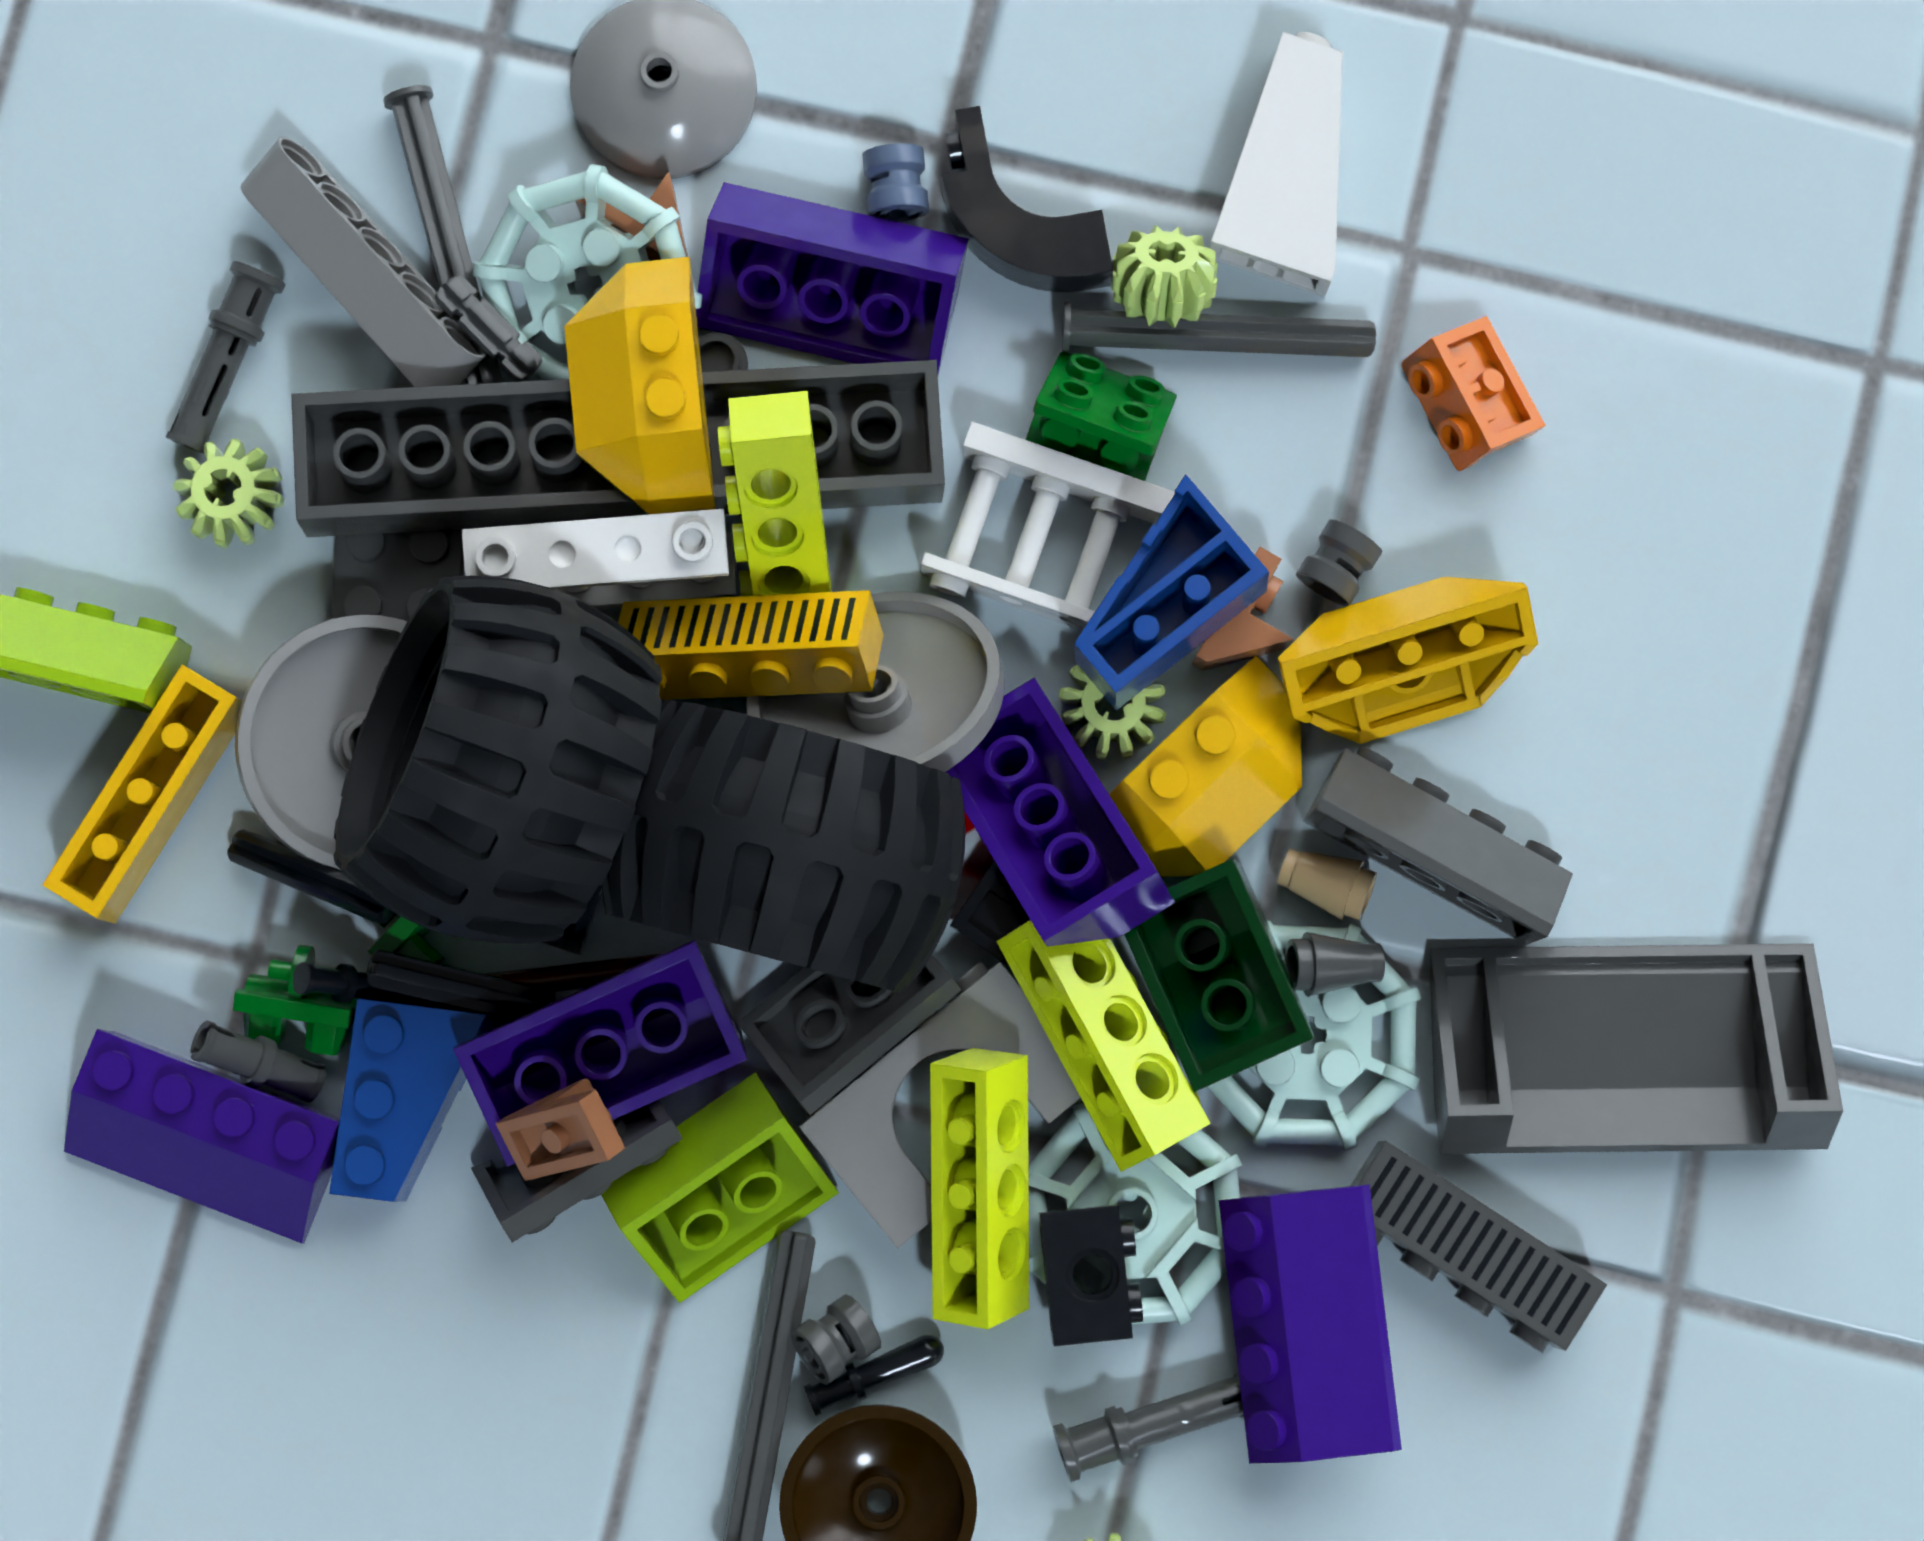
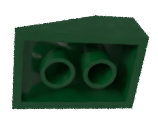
M1230 859L1167 888L1175 903L1124 934L1194 1092L1315 1039L1269 924L1241 863L1235 859Z

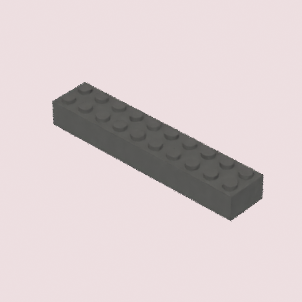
M937 360L702 372L716 509H724L725 515L729 514L725 476L735 475L734 465L724 467L721 465L718 427L730 426L728 399L808 391L822 509L942 503L945 476ZM569 379L291 394L296 520L307 538L471 529L648 515L633 500L577 455Z

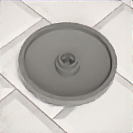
M901 591L871 594L884 634L872 691L747 696V715L861 744L946 772L969 755L992 728L1002 705L1005 679L998 649L992 635L980 619L970 611L947 599L929 594Z
M352 615L316 624L293 636L267 658L251 680L242 699L235 729V756L240 782L245 795L261 822L279 841L302 857L319 864L340 870L335 865L333 856L336 850L334 829L339 815L346 773L349 771L361 725L366 718L376 692L375 688L407 621L381 615Z

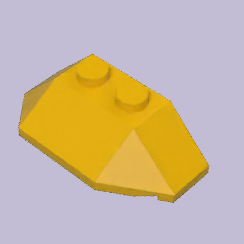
M690 256L626 263L564 326L576 453L611 484L633 500L648 515L716 509Z
M1440 577L1323 613L1278 657L1290 713L1294 719L1306 724L1309 722L1327 732L1362 744L1482 707L1510 676L1523 655L1527 657L1538 645L1528 587L1523 582Z
M1255 656L1213 692L1109 794L1161 877H1193L1226 862L1302 788L1301 721L1294 719L1290 713L1283 682Z

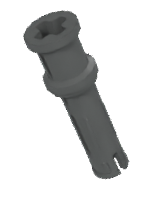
M233 261L229 269L234 276L220 308L211 310L208 317L210 320L208 326L214 330L195 374L190 381L189 388L172 427L165 436L177 444L203 454L204 444L208 441L222 406L228 397L249 345L255 347L257 342L262 341L265 333L260 327L274 295L281 294L286 286L278 278L238 261Z
M1239 1373L1231 1378L1124 1413L1122 1407L1115 1408V1406L1105 1409L1103 1417L1074 1427L1066 1428L1062 1423L1054 1425L1052 1428L1070 1482L1080 1480L1081 1472L1119 1460L1122 1465L1132 1463L1133 1458L1138 1457V1449L1242 1416L1241 1397L1222 1402L1225 1398L1241 1393Z

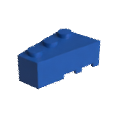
M1186 474L1175 489L1173 498L1155 525L1152 524L1144 536L1140 548L1122 575L1117 577L1074 643L1076 663L1116 711L1267 591L1269 577L1267 568Z
M357 998L329 1194L389 1202L407 1201L443 1128L441 1126L452 1103L466 1081L465 1074L453 1051V1047L490 1031L496 1017Z

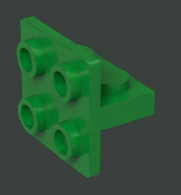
M1060 352L1036 399L1033 408L1034 416L1026 440L1145 481L1177 395L1165 390L1161 383L1150 377L1142 375L1130 377L1106 368L1105 364L1094 356L1083 353L1071 355L1066 352Z

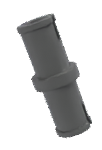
M208 1020L203 1022L198 1028L190 1049V1053H193L191 1055L192 1060L205 1062L240 1075V1080L243 1084L254 1088L264 1084L300 1097L301 1100L309 1103L318 1096L325 1081L326 1070H323L326 1067L325 1064L318 1061L313 1062L278 1049L277 1043L273 1039L262 1035L252 1039L217 1026L216 1023Z

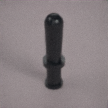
M301 962L297 965L293 974V988L299 995H308L309 993L331 995L333 1000L339 1003H349L353 998L416 1006L423 1001L371 988L366 983L367 972H357V969L350 964H339L335 969L314 967L312 963Z
M923 1335L856 1368L853 1362L846 1364V1372L827 1385L821 1382L813 1386L810 1384L805 1385L804 1389L815 1416L822 1414L821 1410L854 1396H857L858 1400L862 1401L867 1398L866 1391L937 1365L944 1355V1346L937 1337Z

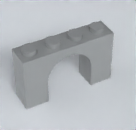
M982 962L978 963L956 981L961 991L958 993L959 996L940 1011L934 1012L908 1034V1038L891 1052L887 1051L859 1074L858 1079L841 1093H836L811 1115L804 1107L802 1108L809 1119L799 1128L897 1249L932 1221L931 1184L902 1149L895 1132L893 1119L894 1104L899 1088L908 1074L917 1065L941 1053L962 1052L970 1048L1028 1055V1101L1047 1124L1051 1123L1080 1099L1076 1088L1022 988L1001 962L990 970Z

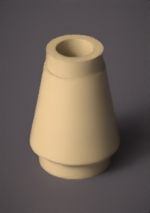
M1290 848L1283 861L1277 884L1289 888L1293 893L1341 921L1346 916L1360 921L1371 897L1377 872L1363 868L1364 861L1306 851L1300 852Z

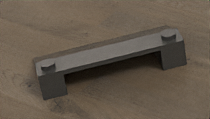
M1814 943L1431 948L1434 1102L1440 1154L1828 1149L1842 1116L1843 1106Z

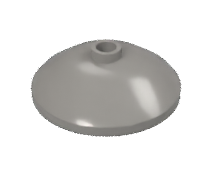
M632 0L607 13L591 28L583 39L572 66L570 94L573 111L582 133L590 145L605 160L623 171L640 177L663 179L670 172L671 179L694 175L712 167L728 155L739 143L754 113L757 98V79L754 62L743 37L732 23L718 11L696 0ZM663 65L671 69V75L663 82H655L649 78L650 71L656 66Z

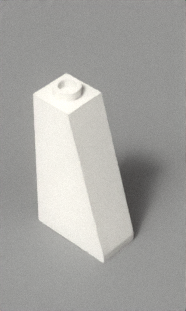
M1283 32L1209 248L1216 251V261L1325 297L1336 270L1343 51L1331 48V43L1327 39L1314 33L1298 32L1296 35Z

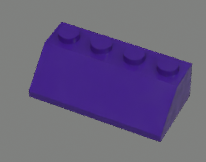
M724 182L707 218L698 284V293L702 294L701 308L696 309L697 327L854 364L937 360V374L939 376L958 297L969 238Z
M1035 677L1004 695L999 714L990 731L969 755L947 770L946 773L960 780L964 811L1046 946L1117 938L1174 904L1175 901L1157 869Z
M695 940L453 1047V1051L507 1167L515 1164V1161L495 1123L579 1080L588 1079L614 1120L748 1060L745 1044Z
M96 1029L72 1088L64 1152L304 1244L332 1175L340 1118L264 1088L248 1086L241 1083V1080L121 1033Z
M1370 1184L1218 1200L1249 1464L1307 1462L1402 1450Z

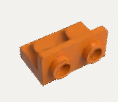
M1487 316L1432 337L1401 363L1412 392L1418 397L1438 435L1442 448L1448 453L1458 471L1471 467L1492 452L1534 435L1546 426Z

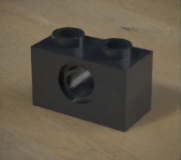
M1116 1204L1038 1212L1053 1346L1133 1338L1131 1323L1143 1322V1309L1139 1282L1127 1284L1124 1257L1136 1256L1132 1217L1120 1218L1119 1205ZM1088 1255H1098L1104 1258L1110 1268V1278L1107 1285L1094 1293H1087L1078 1289L1073 1280V1270L1076 1263Z

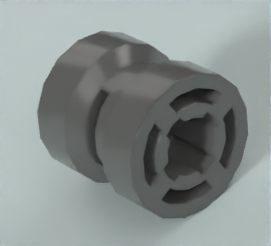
M1329 519L1318 537L1320 547L1316 554L1306 556L1295 575L1303 584L1322 597L1341 606H1349L1360 589L1358 584L1359 577L1363 571L1372 570L1383 551L1373 540L1343 522Z
M847 1294L827 1306L826 1315L818 1321L808 1319L791 1331L793 1345L804 1365L819 1382L825 1385L844 1374L846 1364L852 1359L863 1360L881 1348L879 1333L869 1315L853 1297Z

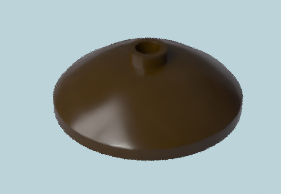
M884 1404L863 1405L847 1409L826 1419L814 1428L798 1446L786 1468L781 1485L779 1503L780 1522L785 1541H971L977 1516L976 1487L970 1466L962 1450L955 1440L937 1423L918 1412L899 1406ZM874 1489H885L892 1497L891 1506L884 1512L873 1511L868 1506L867 1495Z

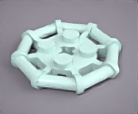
M591 164L587 171L528 188L522 185L515 187L508 193L510 203L481 260L473 263L472 275L479 278L484 298L520 333L518 341L521 344L527 341L541 355L543 362L534 375L542 380L569 379L568 365L530 342L544 332L553 342L566 345L564 326L588 302L586 296L578 294L575 287V281L579 279L580 268L586 266L590 276L600 275L604 286L626 263L649 261L645 248L653 241L656 242L661 260L686 257L677 226L680 216L673 207L663 208L610 176L605 166ZM584 198L586 201L584 219L557 226L545 211V209ZM606 203L643 224L645 227L635 236L619 231L611 226L612 222L605 219ZM529 222L540 236L535 247L528 252L525 266L507 264ZM506 280L522 282L533 320L521 330ZM693 282L695 307L697 309L701 308L702 294L696 292ZM598 288L597 290H595V291H594V295H595L601 288Z
M1270 920L1267 921L1284 964L1285 957L1283 951H1286L1288 941L1290 939H1302L1305 932L1369 944L1360 934L1362 928L1352 923H1349L1346 928L1273 925ZM1385 960L1383 980L1371 983L1386 999L1367 1005L1359 997L1356 990L1351 987L1307 997L1303 991H1296L1306 1017L1313 1018L1315 1028L1323 1029L1324 1041L1314 1044L1312 1054L1301 1053V1046L1299 1045L1249 1068L1272 1093L1266 1110L1264 1111L1232 1076L1207 1088L1254 1137L1252 1143L1259 1147L1265 1148L1268 1143L1342 1146L1344 1151L1357 1147L1356 1140L1407 1091H1416L1420 1082V1078L1415 1076L1417 1000L1422 999L1418 987L1411 988ZM1391 1011L1390 1065L1372 1057V1017ZM1364 1070L1384 1078L1345 1114L1338 1095L1354 1082ZM1286 1099L1323 1100L1331 1120L1279 1118Z
M1083 1101L1072 1106L1073 1113L1029 1163V1273L1032 1272L1046 1285L1038 1212H1047L1046 1192L1065 1198L1066 1210L1114 1205L1121 1197L1132 1202L1140 1196L1147 1202L1142 1213L1149 1221L1141 1230L1133 1225L1136 1256L1124 1257L1127 1280L1156 1278L1165 1296L1141 1298L1143 1322L1131 1324L1178 1321L1179 1325L1182 1326L1192 1321L1190 1314L1227 1272L1218 1200L1240 1198L1238 1167L1243 1164L1237 1153L1229 1154L1200 1129L1177 1143L1206 1167L1204 1170L1188 1177L1160 1152L1120 1172ZM1086 1138L1095 1157L1070 1186L1051 1180L1050 1178ZM1213 1181L1217 1235L1199 1230L1196 1215L1195 1189ZM1194 1242L1212 1247L1213 1249L1177 1290L1169 1274L1171 1268ZM1098 1255L1085 1256L1083 1258L1104 1275L1100 1291L1109 1281V1265L1104 1258ZM1073 1275L1074 1283L1078 1289L1087 1293H1094Z

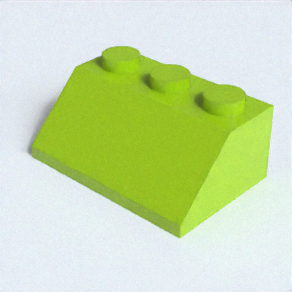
M16 587L14 597L0 594V678L150 714L181 664L186 667L188 665L192 646L179 637H175L177 627L145 617H139L137 627L114 622L116 612L83 602H78L75 612L52 607L54 597L21 587Z
M755 1072L676 1126L683 1139L670 1146L660 1159L648 1165H639L614 1180L601 1196L620 1231L675 1299L681 1303L777 1237L781 1231L787 1230L839 1194V1192L784 1110Z

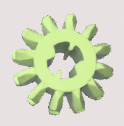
M1157 225L1153 226L1150 234L1131 231L1128 242L1118 245L1117 253L1113 257L1111 289L1114 292V302L1124 305L1126 317H1146L1148 326H1151L1156 321H1166L1171 327L1175 328L1180 318L1188 321H1198L1201 311L1211 307L1212 298L1216 295L1218 281L1216 278L1218 264L1215 261L1216 251L1204 247L1203 236H1184L1180 226L1172 232L1162 231Z
M238 439L230 440L224 455L213 442H205L204 453L207 461L200 464L195 458L190 456L184 458L183 464L194 474L193 478L179 479L174 482V490L188 497L176 507L177 514L182 519H194L190 531L199 539H203L213 532L214 543L221 548L229 546L234 532H236L239 539L245 545L253 544L255 541V535L251 528L253 524L257 522L266 530H271L275 526V522L264 512L265 508H279L284 505V497L280 493L269 490L282 480L281 473L276 468H264L268 456L260 448H255L245 455L244 444ZM233 482L238 487L233 491L235 502L226 505L220 500L226 495L224 485Z
M1078 665L1071 669V678L1083 690L1071 687L1061 688L1059 700L1079 708L1064 712L1060 715V718L1066 727L1083 723L1084 727L1073 738L1079 748L1083 747L1093 735L1099 738L1095 749V757L1097 759L1104 760L1106 758L1110 741L1117 742L1119 754L1123 759H1127L1133 754L1130 734L1146 746H1149L1154 741L1155 736L1152 731L1141 721L1153 724L1164 722L1166 717L1165 711L1158 707L1146 705V703L1156 701L1164 696L1165 689L1163 685L1154 684L1144 688L1123 707L1120 720H1108V711L1101 716L1096 710V707L1101 705L1103 694Z

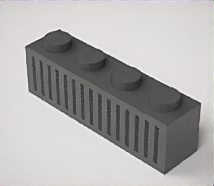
M1387 1141L1377 1142L1350 1185L1370 1184L1377 1246L1382 1238L1386 1237L1405 1250L1400 1261L1418 1274L1433 1282L1439 1272L1460 1286L1454 1296L1475 1311L1488 1317L1493 1308L1509 1317L1515 1321L1509 1332L1541 1353L1544 1352L1548 1344L1564 1351L1568 1349L1608 1285Z

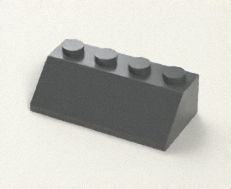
M1359 747L1357 753H1354L1345 748L1334 763L1303 822L1525 945L1548 937L1573 875L1572 872L1559 866L1562 860L1561 855L1536 841L1528 840L1524 847L1504 836L1503 832L1506 826L1487 813L1472 809L1469 815H1466L1446 804L1450 795L1424 779L1415 778L1413 784H1410L1390 773L1393 763L1370 749Z

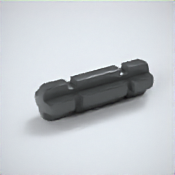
M458 275L447 280L435 295L436 303L450 317L456 314L460 318L457 324L492 360L497 356L502 360L499 365L500 368L514 382H522L530 378L543 362L541 355L527 341L523 344L518 341L520 333L485 298L479 301L476 298L478 291L463 276Z

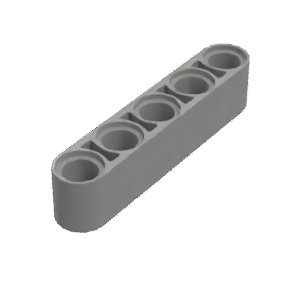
M285 137L279 138L241 183L240 188L243 195L415 387L461 385L485 358L486 353L457 324L460 318L456 314L450 317L436 303L435 295L437 292L322 164L297 142Z

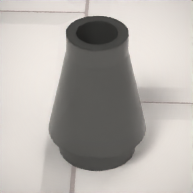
M1305 932L1302 939H1290L1288 941L1285 951V966L1295 990L1303 991L1307 997L1367 982H1381L1385 972V956L1380 943L1366 944Z

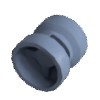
M894 143L875 146L862 153L864 175L871 180L872 188L866 196L869 216L900 222L917 219L929 213L928 191L920 183V175L925 171L923 147L910 143Z

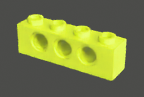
M808 391L729 398L730 426L718 427V441L722 467L734 465L735 475L725 476L729 515L741 514L743 522L732 524L736 563L748 562L749 570L739 571L741 596L832 592Z
M1029 920L996 941L1120 1172L1160 1153L1211 1124L1201 1107L1197 1092H1194L1192 1086L1188 1083L1170 1050L1165 1033L1157 1026L1138 991V985L1134 976L1125 967L1110 938L1047 947L1033 923Z
M970 1048L930 1063L932 1315L934 1320L990 1329L1029 1309L1028 1055Z

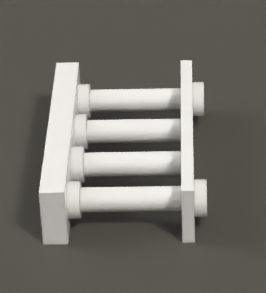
M971 422L963 444V458L973 461L971 468L976 473L946 558L944 559L925 552L921 562V574L931 578L929 584L931 588L944 594L965 598L968 590L1083 630L1095 612L1089 609L1119 522H1126L1128 515L1155 525L1173 498L1175 491ZM1012 474L1032 481L1031 489L1036 493L1004 580L969 566L999 481H1006L1008 475ZM1068 495H1072L1093 502L1091 510L1095 513L1066 599L1062 600L1030 589L1029 586L1059 501H1066Z
M724 509L462 529L465 576H496L549 587L571 595L596 609L622 608L623 602L738 596L733 533L726 532Z

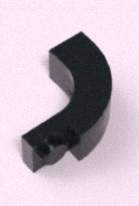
M980 106L955 110L956 131L945 132L951 170L963 168V171L941 175L942 196L950 220L958 235L969 238L967 245L969 250L981 262L1006 279L1037 290L1077 292L1111 286L1113 266L1102 210L1061 217H1046L1032 214L1015 205L1002 192L993 175Z

